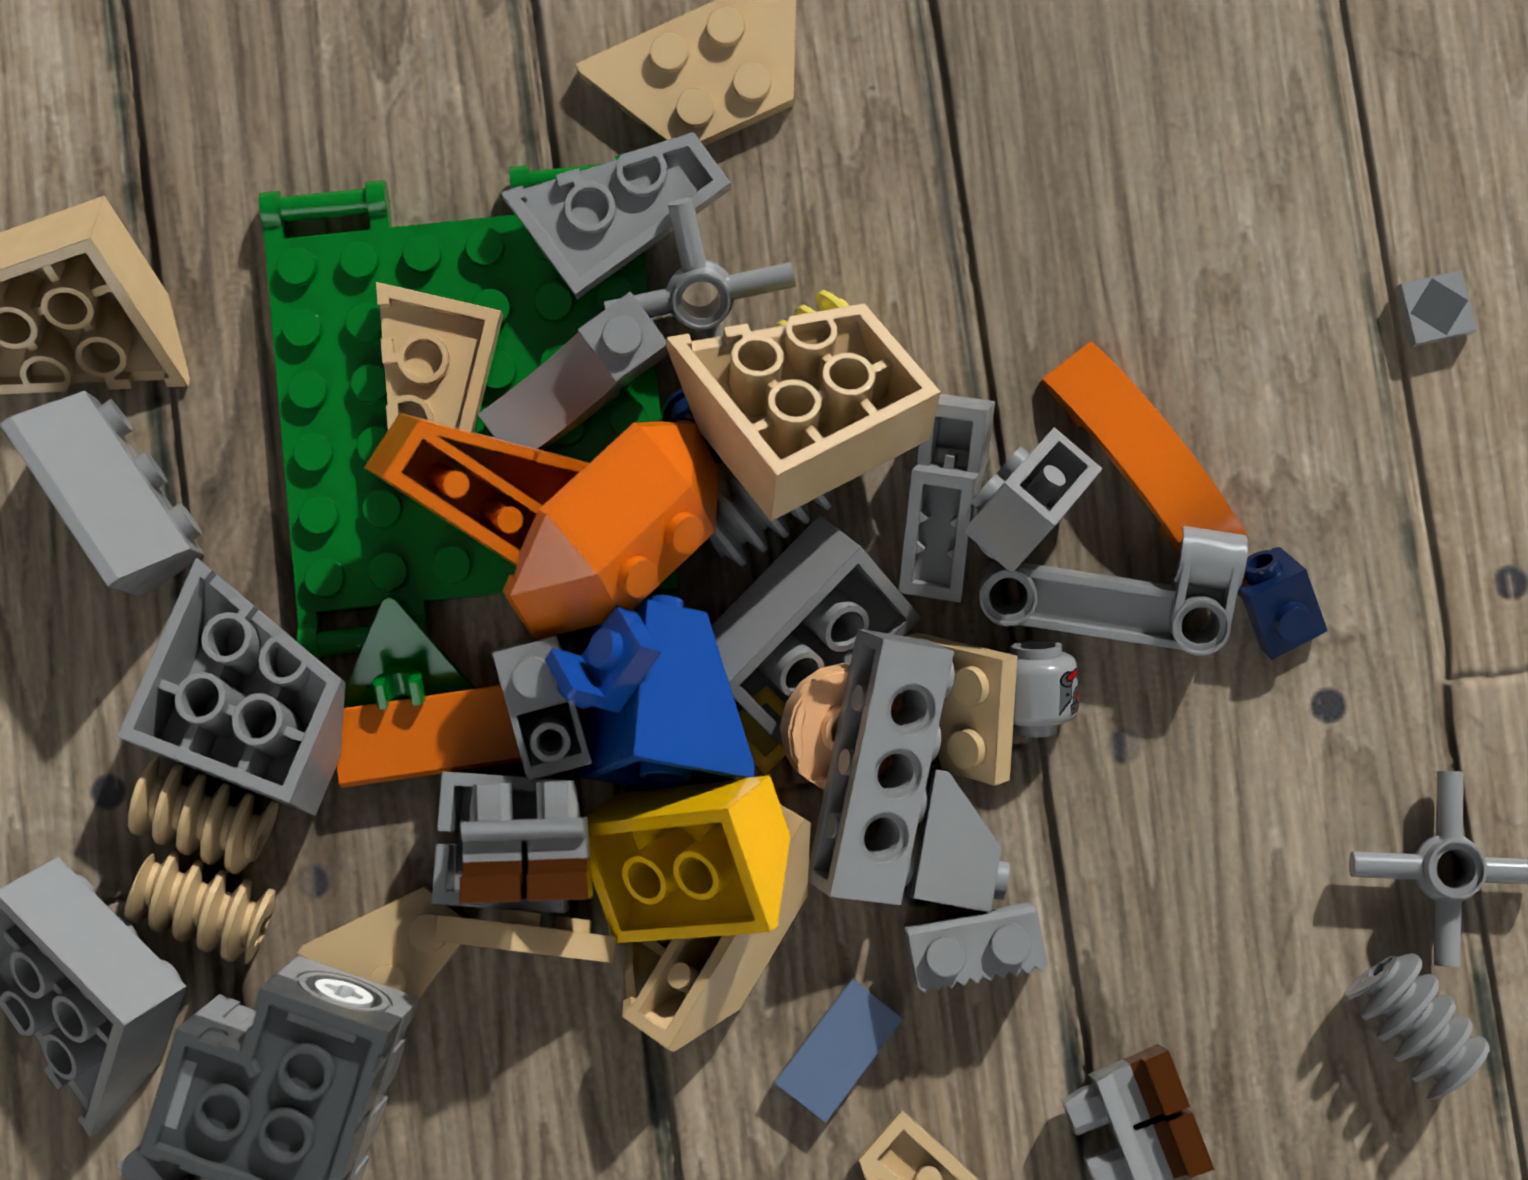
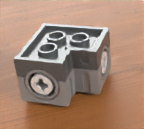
M299 955L260 987L254 1009L239 1005L240 1001L220 994L217 995L176 1029L138 1155L158 1162L162 1160L179 1165L180 1170L209 1180H361L370 1157L367 1156L369 1146L376 1138L389 1098L386 1096L389 1085L395 1079L408 1038L405 1036L407 1027L414 1019L420 997Z

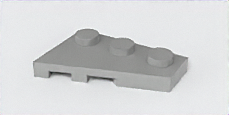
M692 132L622 154L619 159L582 171L577 168L556 175L557 179L525 189L523 186L500 193L578 300L673 231L668 208L669 202L682 198H693L695 211L698 214L730 191L731 182L695 133Z

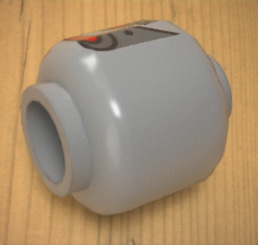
M1028 640L1011 644V652L1008 653L1018 656L1013 724L1019 726V734L1022 736L1049 737L1056 735L1057 725L1074 719L1078 713V662L1070 654L1062 652V644L1059 642Z

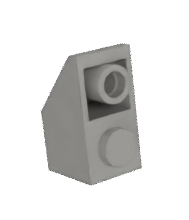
M562 634L541 639L532 637L499 646L492 653L527 781L592 764L582 709L569 703L560 695L556 687L557 682L545 662V658L552 648L567 652Z

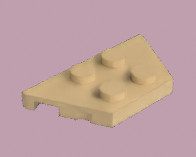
M714 0L576 63L577 71L581 80L589 86L593 84L615 101L621 111L638 124L645 125L657 134L661 142L694 132L705 147L793 106L796 0Z

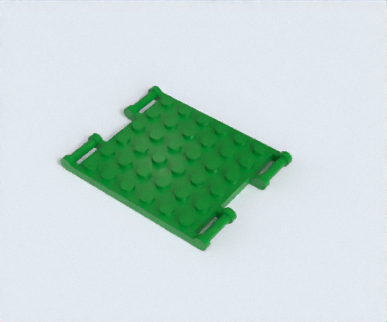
M602 164L530 171L529 165L509 167L510 187L513 189L523 186L525 189L557 179L556 175L577 168L582 171ZM386 180L368 181L365 183V188L284 197H282L280 191L259 193V212L263 226L298 619L297 642L321 662H323L324 656L359 653L371 626L322 631L321 614L379 608L382 598L386 595H395L430 635L427 603L505 595L502 590L509 575L515 574L516 566L364 468L388 431L386 405L388 403L385 367L382 363L380 340L382 339L380 307L377 303L376 282L501 310L503 320L480 409L481 412L553 356L578 333L577 329L604 311V301L622 298L630 291L633 295L649 292L645 252L577 300L515 214L392 227L390 196ZM369 213L370 230L287 238V221ZM656 364L619 390L621 394L619 397L544 451L590 463L633 423L662 421ZM479 417L475 432L494 437ZM677 569L659 585L660 595L680 598ZM575 631L562 633L563 637L575 636Z

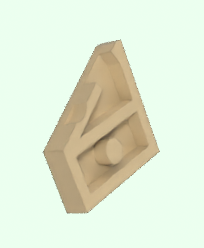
M426 886L302 945L297 953L302 957L421 998L462 945L434 941L438 915L467 917L452 905L431 904L432 890Z
M502 909L500 922L438 915L434 940L613 963L616 937L590 934L591 920L553 916L552 928L540 927V913Z

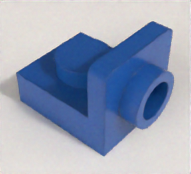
M616 605L601 628L592 636L582 656L552 648L546 656L545 662L557 682L558 692L569 703L584 709L593 706L619 713L659 657L661 651L637 611Z

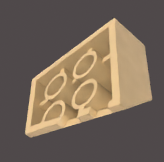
M105 196L0 232V395L66 392L69 384L106 383L108 390L132 389L134 381L164 380L166 387L189 386L190 375L169 295Z
M865 303L789 316L787 325L750 331L748 323L724 327L723 336L695 341H691L689 334L666 337L668 353L698 430L770 521L787 514L931 438L941 392Z

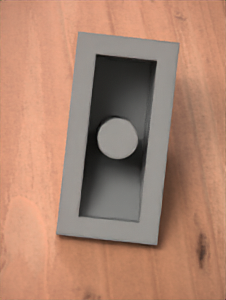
M931 770L927 793L928 806L922 822L910 897L991 913L993 899L1004 900L1009 879L1010 863L1000 861L1002 847L951 774L947 771Z

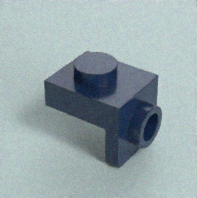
M1281 547L1259 551L1247 557L1243 581L1237 594L1243 599L1261 650L1271 660L1328 631L1307 570Z

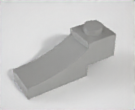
M631 291L577 329L578 333L553 356L478 414L494 438L545 450L621 395L619 390L669 355L666 339Z
M940 394L931 438L919 445L917 465L911 472L898 590L902 594L959 603L965 597L973 540L963 530L977 515V509L970 502L981 490L985 467L988 463L995 401Z

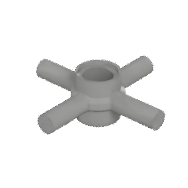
M682 198L668 203L681 265L671 274L665 289L633 296L650 318L672 314L683 325L695 329L697 340L722 336L720 323L730 313L734 300L796 287L791 262L729 275L719 264L706 260L693 198ZM700 281L708 282L718 290L715 299L708 305L693 306L682 297L689 285ZM620 298L604 301L605 309L614 304Z
M1437 771L1436 835L1424 841L1414 854L1351 851L1349 857V873L1351 877L1415 880L1420 890L1426 896L1435 900V966L1461 967V908L1463 901L1477 893L1484 883L1528 885V859L1484 857L1478 847L1463 836L1464 772ZM1450 850L1459 859L1461 870L1458 879L1453 884L1446 886L1438 877L1437 863L1439 858Z

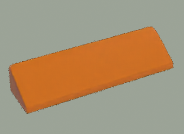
M501 685L425 696V701L417 706H413L412 698L389 701L388 708L381 710L377 708L376 703L344 708L341 757L336 766L340 787L347 788L442 774V771L456 772L522 762ZM581 708L584 719L585 709Z

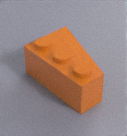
M399 413L364 468L514 566H517L520 550L537 511L584 469L589 462Z

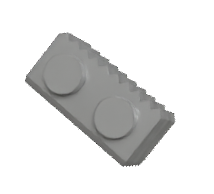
M1029 902L991 909V913L979 911L903 925L913 982L925 993L930 986L939 991L944 983L950 988H953L957 981L965 986L969 979L978 984L983 976L989 981L993 979L995 974L1004 979L1008 972L1017 977L1021 969L1028 974L1031 973L1034 967L1043 972L1048 964L1037 907Z

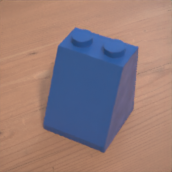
M668 595L647 596L644 602L633 609V611H637L659 647L661 654L619 713L593 706L585 709L584 724L592 764L579 767V778L649 790L754 777L755 764L707 612L684 608V601L682 599ZM603 624L593 627L592 636L601 628Z

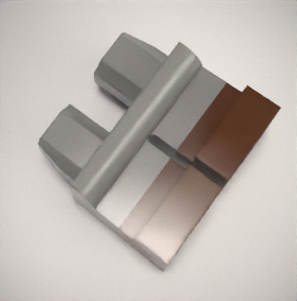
M574 781L536 782L537 819L513 820L512 783L474 784L470 804V821L461 822L463 860L462 876H460L459 904L521 902L526 899L527 901L582 900L593 897L588 817H579V802ZM526 841L528 842L529 874H527L526 872Z
M1159 1044L1088 1074L1091 1084L1079 1088L1061 1100L1070 1126L1076 1136L1106 1124L1111 1134L1114 1146L1083 1157L1091 1180H1173L1185 1175L1191 1178L1215 1170L1195 1117L1187 1109L1190 1107L1169 1050Z

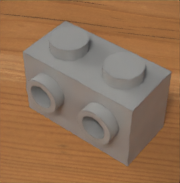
M1054 427L1031 453L1020 446L997 474L995 473L970 502L979 512L963 532L975 541L988 557L997 560L1010 573H1013L1053 529L1103 468Z

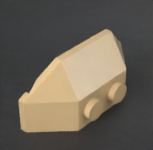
M781 804L780 806L791 838L778 926L772 932L625 943L624 981L627 999L623 1000L622 1017L668 1050L677 1051L742 1008L807 898L811 822Z

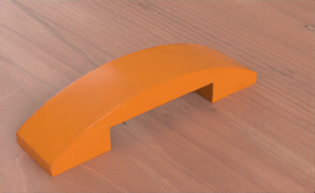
M1092 341L1041 379V382L1079 430L1082 427L1087 430L1162 524L1158 529L1178 554L1183 538L1182 525L1247 535L1216 485L1181 438L1128 376Z

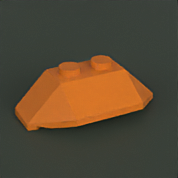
M689 420L633 423L537 511L520 550L515 574L509 575L502 590L531 636L541 639L604 624L616 605L633 610L715 533L719 468L696 423Z

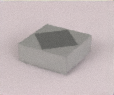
M1462 270L1404 282L1395 288L1410 348L1471 335L1477 331Z

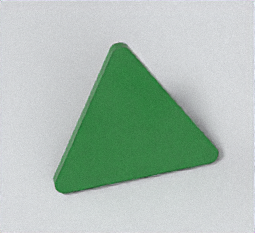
M386 595L382 598L345 686L344 708L376 703L377 708L381 710L388 708L389 701L412 698L413 706H417L425 701V696L476 688L395 595Z

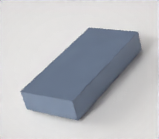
M851 977L776 1077L774 1083L826 1123L902 1022L903 1016Z

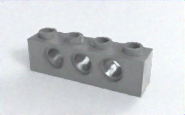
M864 629L857 630L809 861L808 882L829 897L901 905L904 887L910 883L914 873L915 860L912 850L917 826L924 819L927 811L928 795L925 788L930 764L936 758L941 745L939 722L944 698L949 695L954 683L955 671L952 663L954 651L924 639ZM905 691L906 700L904 707L900 713L892 717L891 705L893 700L899 693ZM892 755L893 760L890 771L885 777L878 780L877 773L881 762L886 757ZM879 818V829L876 835L864 843V834L871 822Z

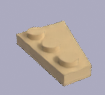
M376 282L377 303L380 307L382 339H380L382 363L385 367L388 403L386 405L388 430L398 414L404 413L475 432L503 320L501 310Z

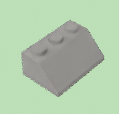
M82 391L12 415L0 423L12 444L108 587L144 597L193 564L196 557L200 559L205 556L195 541L197 537L202 535L200 527L181 503L174 507L171 505L160 488L167 483L164 473L148 452L144 451L139 455L136 453L125 436L133 431V428L113 400L109 399L103 403L88 392Z
M819 515L711 627L735 702L782 746L780 732L782 718L767 703L761 707L753 699L765 685L786 704L798 684L819 668L841 663L851 664L858 629L905 636L920 621L921 616L860 545Z

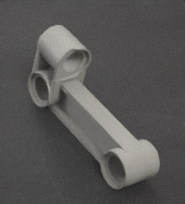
M1182 525L1183 538L1175 577H1171L1170 585L1024 562L1013 573H1010L997 560H993L981 570L977 580L980 605L984 614L993 623L1002 626L1021 625L1184 650L1196 656L1209 655L1218 651L1227 642L1230 634L1237 593L1242 584L1248 553L1247 535ZM1004 578L1019 580L1024 585V592L1012 604H999L989 596L992 586L997 581ZM1204 607L1213 611L1211 624L1204 631L1188 633L1182 630L1181 623L1184 616L1190 610Z

